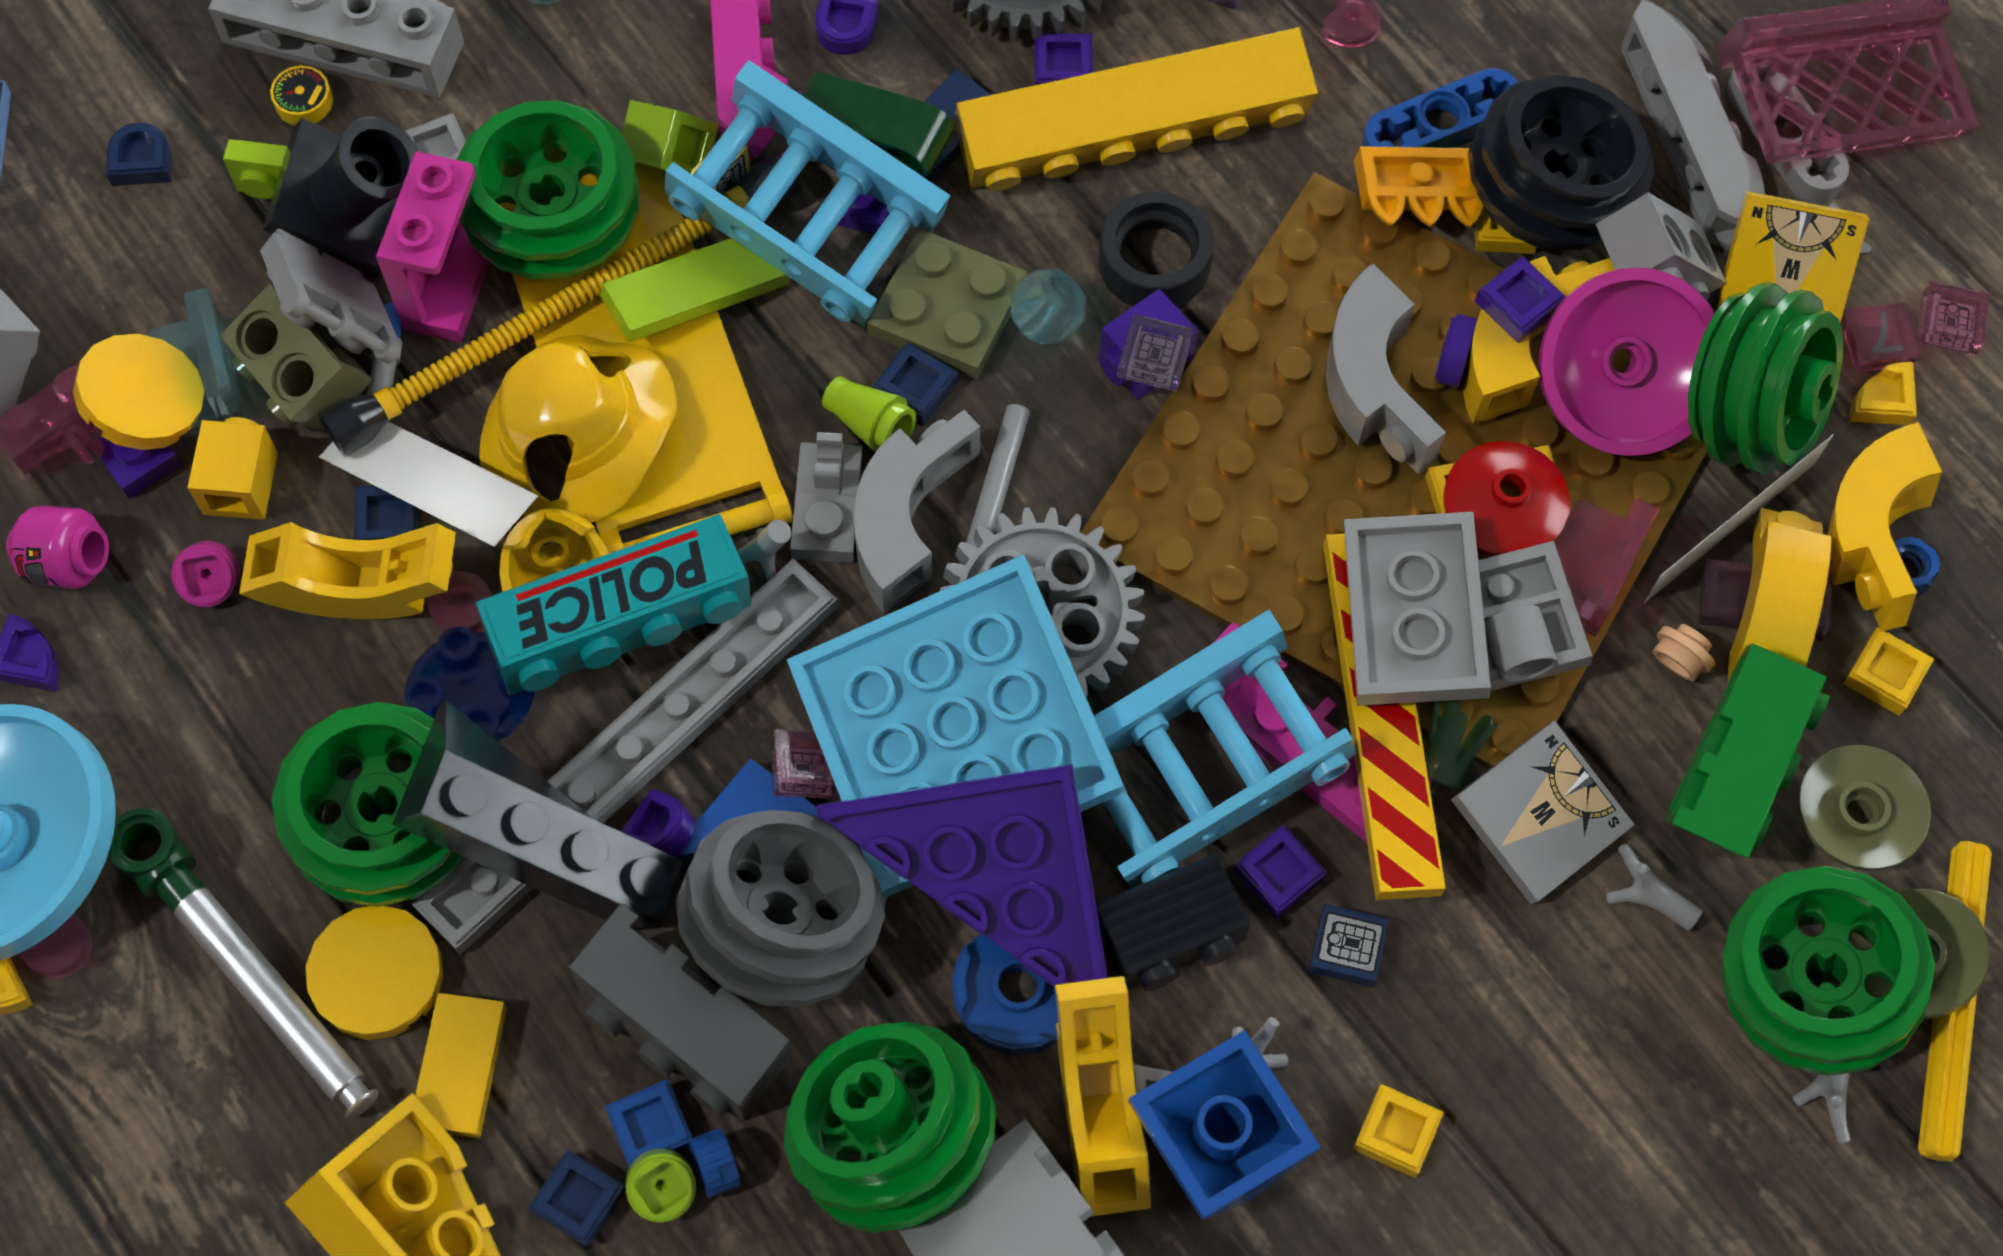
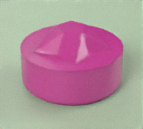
M199 541L187 547L176 557L171 570L172 583L180 597L188 603L200 607L215 606L227 599L237 588L240 580V565L233 552L223 544L215 541Z

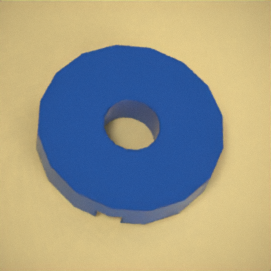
M985 935L975 937L958 955L952 976L954 1009L967 1033L987 1048L1011 1055L1036 1053L1057 1042L1056 1023H1058L1056 989L1018 962L1017 958ZM1010 972H1025L1035 980L1037 992L1031 999L1025 1002L1009 1001L999 990L1002 978Z

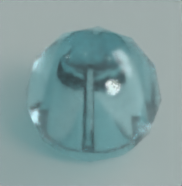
M1038 268L1021 278L1012 293L1011 318L1020 333L1037 344H1060L1074 336L1086 318V296L1077 282L1062 270Z

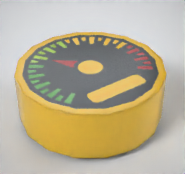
M302 65L290 67L281 72L271 86V99L277 114L283 121L291 125H296L301 118L315 124L324 119L331 110L333 96L328 80L321 71L313 67Z

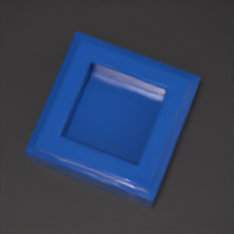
M668 1079L604 1106L629 1167L638 1156L652 1149L666 1148L679 1153L689 1148L688 1140L692 1136Z

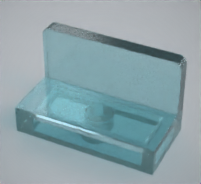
M208 287L183 293L189 317L188 320L160 326L149 331L150 337L162 339L184 352L199 370L204 386L202 410L198 421L190 432L188 430L180 438L199 433L202 420L224 422L227 418L231 417L245 418L234 366L231 363L230 348L220 337L225 331L223 317Z

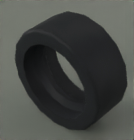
M1145 191L1127 197L1110 210L1100 233L1099 272L1107 289L1120 301L1130 306H1135L1160 289L1176 307L1187 304L1202 291L1210 274L1213 258V230L1204 212L1189 199L1164 191ZM1144 228H1163L1178 234L1189 244L1191 258L1182 270L1168 275H1148L1133 269L1122 259L1121 243L1132 232Z

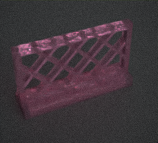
M1881 0L1743 18L1738 21L1715 47L1721 69L1734 67L1767 164L1972 134L1979 127L1942 22L1952 14L1948 0ZM1927 43L1934 62L1931 72L1905 55L1910 45ZM1869 51L1888 64L1881 79L1855 63L1860 52ZM1818 58L1838 71L1830 86L1804 70L1809 59ZM1768 65L1787 78L1779 93L1760 82L1755 66ZM1897 70L1922 86L1915 101L1889 85ZM1846 77L1872 93L1865 109L1838 92ZM1795 84L1822 101L1814 116L1787 99ZM1931 93L1949 104L1954 119L1944 121L1924 108ZM1880 100H1883L1907 116L1902 127L1893 128L1873 115ZM1830 107L1856 123L1851 134L1842 135L1822 122ZM1778 114L1805 130L1800 142L1782 144L1774 122Z

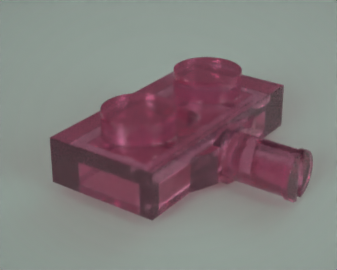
M80 362L60 372L54 381L22 404L9 409L0 419V449L24 475L48 457L67 448H71L78 455V458L85 463L95 462V459L86 447H89L98 458L104 452L103 443L91 433L95 425L91 420L88 425L81 417L73 396L76 373Z

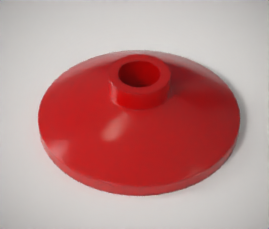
M1496 441L1472 448L1456 461L1445 482L1443 504L1445 513L1473 512L1477 551L1493 557L1555 541L1568 520L1570 494L1564 476L1558 467L1543 453L1521 443ZM1500 485H1512L1519 489L1522 495L1518 497L1507 496L1501 490Z

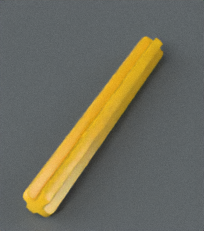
M1961 841L1951 850L1946 894L1958 899L1971 909L1984 928L1992 852L1985 844ZM1977 993L1958 1010L1932 1019L1918 1144L1921 1156L1931 1160L1951 1162L1960 1155Z

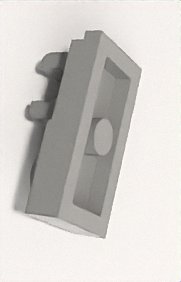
M817 432L816 443L801 442L790 548L791 558L794 560L854 563L856 546L854 504L861 480L863 446L843 445L842 433Z

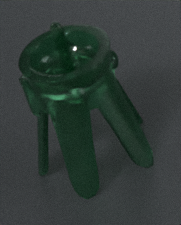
M1449 700L1446 703L1438 725L1440 701H1434L1428 746L1424 752L1428 778L1434 780L1430 789L1431 797L1436 794L1440 783L1457 789L1463 788L1470 763L1498 726V724L1493 723L1491 715L1482 716L1462 742L1468 719L1464 712H1459V703L1456 700Z

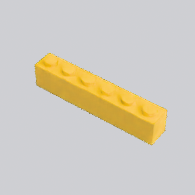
M1300 27L958 102L953 123L960 142V151L970 188L987 186L989 191H1001L1018 185L1022 181L1021 178L1044 173L1046 178H1059L1075 172L1081 164L1101 160L1102 165L1105 166L1117 165L1135 157V152L1158 148L1160 153L1175 152L1189 146L1193 142L1192 139L1214 135L1216 140H1228L1246 133L1250 126L1270 122L1273 128L1290 126L1304 119L1305 114H1308L1318 95V90Z

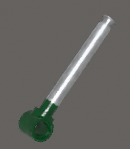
M149 808L131 809L115 819L114 833L108 856L129 883L139 888L148 899L160 897L330 1100L334 1103L341 1101L348 1109L345 1113L346 1118L357 1117L370 1108L377 1099L379 1091L377 1089L371 1091L367 1089L362 1083L365 1079V1074L193 873L196 859L187 850L183 840L167 818L160 812ZM149 839H161L160 848L154 856L143 861L133 860V854L142 842Z

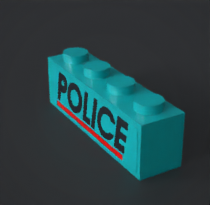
M717 514L477 601L476 605L485 635L509 695L523 690L529 692L543 690L553 685L559 677L585 667L589 669L605 667L616 661L621 654L644 645L660 646L676 639L682 631L707 622L719 624L731 620L742 609L751 606L748 574L721 514Z

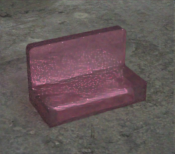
M1635 498L1625 519L1585 500H1578L1575 503L1555 546L1584 632L1595 637L1599 632L1659 510L1658 507Z

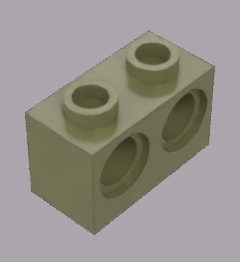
M269 283L225 329L220 337L235 354L231 359L235 369L251 383L261 385L269 394L270 398L266 401V404L277 418L293 428L297 424H301L323 433L325 428L318 414L345 398L359 396L373 380L350 353L330 335L326 326L315 322L310 329H306L289 320L279 307L281 303L274 285ZM278 334V338H277L276 344H275V346L271 349L272 342H273L274 338L276 337V335ZM314 375L312 386L306 392L308 381Z

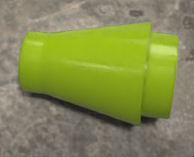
M843 376L833 379L823 394V408L836 415L875 452L899 428L910 438L915 427L916 413L908 407L906 398L851 382Z

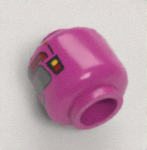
M42 505L31 507L19 516L8 535L6 549L13 570L23 582L40 588L73 590L87 586L103 570L109 555V542L106 533L91 513L75 507Z

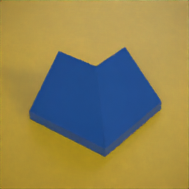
M1245 1030L1128 1099V1103L1202 1221L1253 1200L1321 1148Z

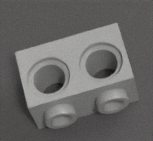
M1649 192L1596 224L1615 269L1648 268L1669 273L1691 285L1706 301L1710 297L1709 293L1727 284L1700 222Z

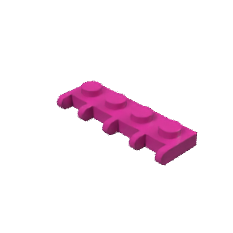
M1233 622L1214 642L1241 626ZM1282 659L1278 662L1283 673H1285L1289 665ZM1245 674L1224 687L1225 694L1222 699L1257 754L1277 770L1304 753L1256 677L1248 678ZM1326 697L1314 711L1303 703L1326 739L1339 732L1327 722L1338 707L1336 702ZM1353 756L1348 759L1350 767L1338 778L1321 786H1317L1312 781L1302 787L1301 790L1367 843L1355 758ZM1428 777L1429 787H1431L1434 781Z

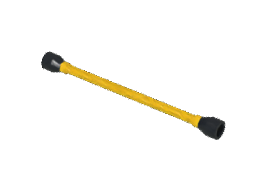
M777 152L754 165L737 186L724 193V197L744 209L783 154ZM797 176L775 208L802 194L803 188L799 176ZM686 218L683 220V223L679 222L676 226H672L670 230L666 229L663 234L659 233L657 238L652 237L650 241H645L644 245L640 244L637 249L633 248L631 253L626 252L624 256H619L618 261L614 259L611 261V264L607 263L604 268L600 267L598 272L593 271L591 275H586L585 280L581 278L578 280V283H572L571 287H565V291L560 290L558 295L553 294L551 298H546L545 303L540 301L538 306L533 305L531 310L526 309L525 314L520 313L518 318L513 317L511 322L507 320L504 325L500 324L498 330L493 328L491 333L486 332L484 337L479 336L477 341L472 340L471 345L465 344L464 349L458 348L457 353L453 351L450 353V357L444 356V361L441 359L437 360V365L434 363L430 364V369L425 367L423 373L418 371L416 377L411 375L409 380L404 379L402 384L397 383L395 388L390 387L388 389L384 387L370 395L345 398L319 413L318 416L337 449L346 457L372 442L389 420L402 414L405 404L407 406L412 404L411 400L414 402L418 401V396L421 398L425 397V392L428 394L432 393V388L434 390L439 389V384L444 386L446 381L451 382L453 377L458 378L460 373L465 374L466 369L472 370L473 365L479 366L480 361L484 363L487 361V357L491 359L494 354H500V349L505 351L507 346L512 347L514 342L519 343L521 338L526 339L527 334L533 335L534 330L538 332L541 327H547V322L552 324L554 319L559 320L561 315L566 316L568 312H573L574 307L578 309L581 304L585 305L587 299L592 301L594 296L599 297L602 283L639 271L640 269L642 270L647 268V266L650 267L653 265V262L658 263L660 259H665L667 255H672L673 251H679L686 244H691L693 240H698L699 236L703 237L706 233H710L712 229L717 228L702 218H699L697 221Z

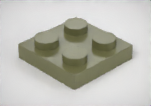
M918 228L867 323L868 335L901 349L906 342H909L955 371L978 380L1027 285L1028 271Z

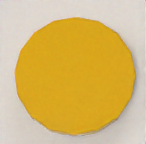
M141 334L113 335L94 344L80 360L73 388V396L78 412L88 425L91 420L97 428L103 431L102 437L116 445L138 450L166 448L177 442L180 436L187 433L189 429L191 430L200 416L205 392L199 370L184 352L162 339Z
M385 905L355 908L331 921L314 941L306 964L307 992L319 1014L342 1034L364 1040L395 1037L410 1028L409 1025L417 1021L422 1014L425 1016L436 1003L437 994L444 979L442 953L426 925L406 910Z

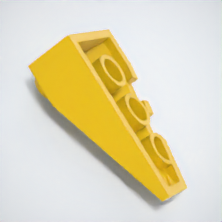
M413 1093L321 1168L285 1202L330 1256H501L489 1231V1228L494 1225L492 1217L485 1204L477 1205L462 1173L467 1164L458 1144Z

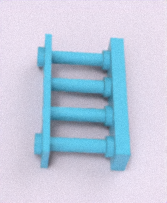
M748 60L734 81L732 102L737 105L739 113L693 175L674 162L671 163L665 174L664 194L669 196V203L683 216L694 221L702 218L821 298L820 303L823 308L835 318L843 322L854 320L865 327L877 301L865 289L909 228L916 229L919 227L932 233L943 217L951 195ZM768 126L785 137L789 147L744 209H742L713 188L758 127L766 128ZM818 159L837 172L839 181L793 243L764 222L807 162H815ZM868 193L887 206L889 215L844 277L814 256L857 196Z
M1270 610L1250 620L1094 716L1111 756L1132 743H1135L1136 746H1145L1191 821L1157 842L1127 792L1103 802V805L1134 854V857L1117 866L1131 888L1180 869L1179 862L1312 781L1317 786L1333 781L1350 767L1348 759L1357 755L1353 738L1346 728L1328 739L1325 738L1278 665V662L1281 660L1280 653L1288 649L1283 630ZM1245 674L1248 678L1256 677L1304 752L1272 773H1269L1222 699L1225 694L1224 687ZM1188 709H1191L1192 712L1200 711L1247 788L1214 808L1166 732L1170 727L1168 721Z

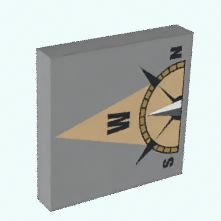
M1555 720L1544 726L1451 799L1530 904L1544 898L1635 825Z

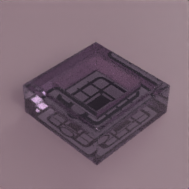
M1133 314L1119 361L1117 377L1178 391L1194 328Z

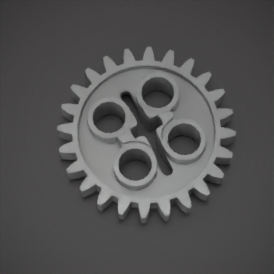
M1025 507L1020 523L1017 526H1014L1004 513L999 514L995 535L981 524L978 525L973 537L977 547L962 541L959 543L955 556L961 564L947 563L943 578L952 585L940 587V591L1024 554L1048 610L1051 611V617L1085 696L1087 697L1088 695L1087 682L1094 689L1103 693L1110 683L1107 671L1121 675L1128 663L1121 653L1134 654L1140 640L1129 631L1140 630L1145 620L1144 614L1130 609L1140 604L1144 596L1143 589L1125 587L1132 581L1137 571L1135 565L1117 567L1115 564L1123 546L1117 544L1104 550L1099 546L1104 528L1099 526L1087 536L1080 533L1081 515L1076 514L1066 527L1058 525L1056 508L1051 507L1044 523H1036L1030 508ZM1059 566H1068L1078 572L1082 581L1074 585L1064 584L1054 576L1052 569ZM1082 599H1093L1096 602V606L1093 607L1079 602ZM1069 625H1079L1090 633L1093 641L1086 645H1076L1064 636L1062 628Z

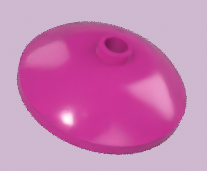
M1615 269L1601 273L1580 284L1555 309L1546 326L1540 345V383L1546 402L1553 415L1579 441L1597 450L1617 455L1638 456L1651 454L1667 449L1692 434L1688 423V391L1692 367L1702 336L1714 315L1711 306L1697 290L1685 281L1655 269ZM1620 349H1624L1630 358L1628 367L1622 372L1616 371L1612 365L1613 355Z

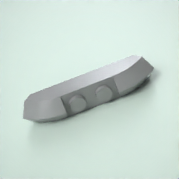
M1641 0L1621 46L1622 54L1695 220L1700 222L1710 244L1725 251L1730 250L1745 191L1765 195L1759 166L1753 157L1742 150V138L1739 128L1735 122L1729 121L1720 102V88L1717 79L1712 73H1707L1706 71L1713 63L1702 44L1682 22L1669 12L1648 0Z

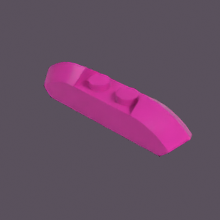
M710 0L720 137L739 113L737 105L732 102L734 81L748 60L787 85V79L775 72L773 38H762L761 25L772 24L770 0ZM768 126L766 128L758 127L746 143L749 160H755L762 153L776 131Z

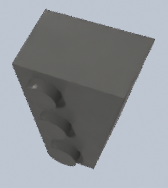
M621 903L569 966L583 999L588 1005L584 1015L609 1036L616 1038L622 1030L638 1042L641 1047L637 1050V1055L661 1075L668 1078L675 1070L693 1083L695 1086L691 1089L690 1094L713 1114L722 1117L729 1110L744 1121L792 1060L793 1053L790 1040L732 992L726 990L723 986L718 989L688 967L685 962L689 957L676 946L671 944L665 950L639 931L635 923L639 916Z

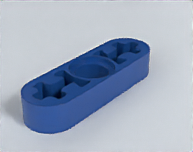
M1495 68L1485 69L1382 110L1368 120L1361 146L1394 147L1390 141L1379 142L1381 134H1385L1390 140L1401 137L1398 147L1452 148L1474 138L1477 127L1485 119L1493 99L1497 98L1513 84L1518 83V81L1504 70ZM1487 92L1492 98L1480 102L1483 93ZM1474 108V111H1473V114H1472V117H1471V116H1470V110H1469V109ZM1432 110H1445L1455 117L1457 124L1450 129H1437L1427 122L1425 115ZM1411 122L1413 130L1408 131Z

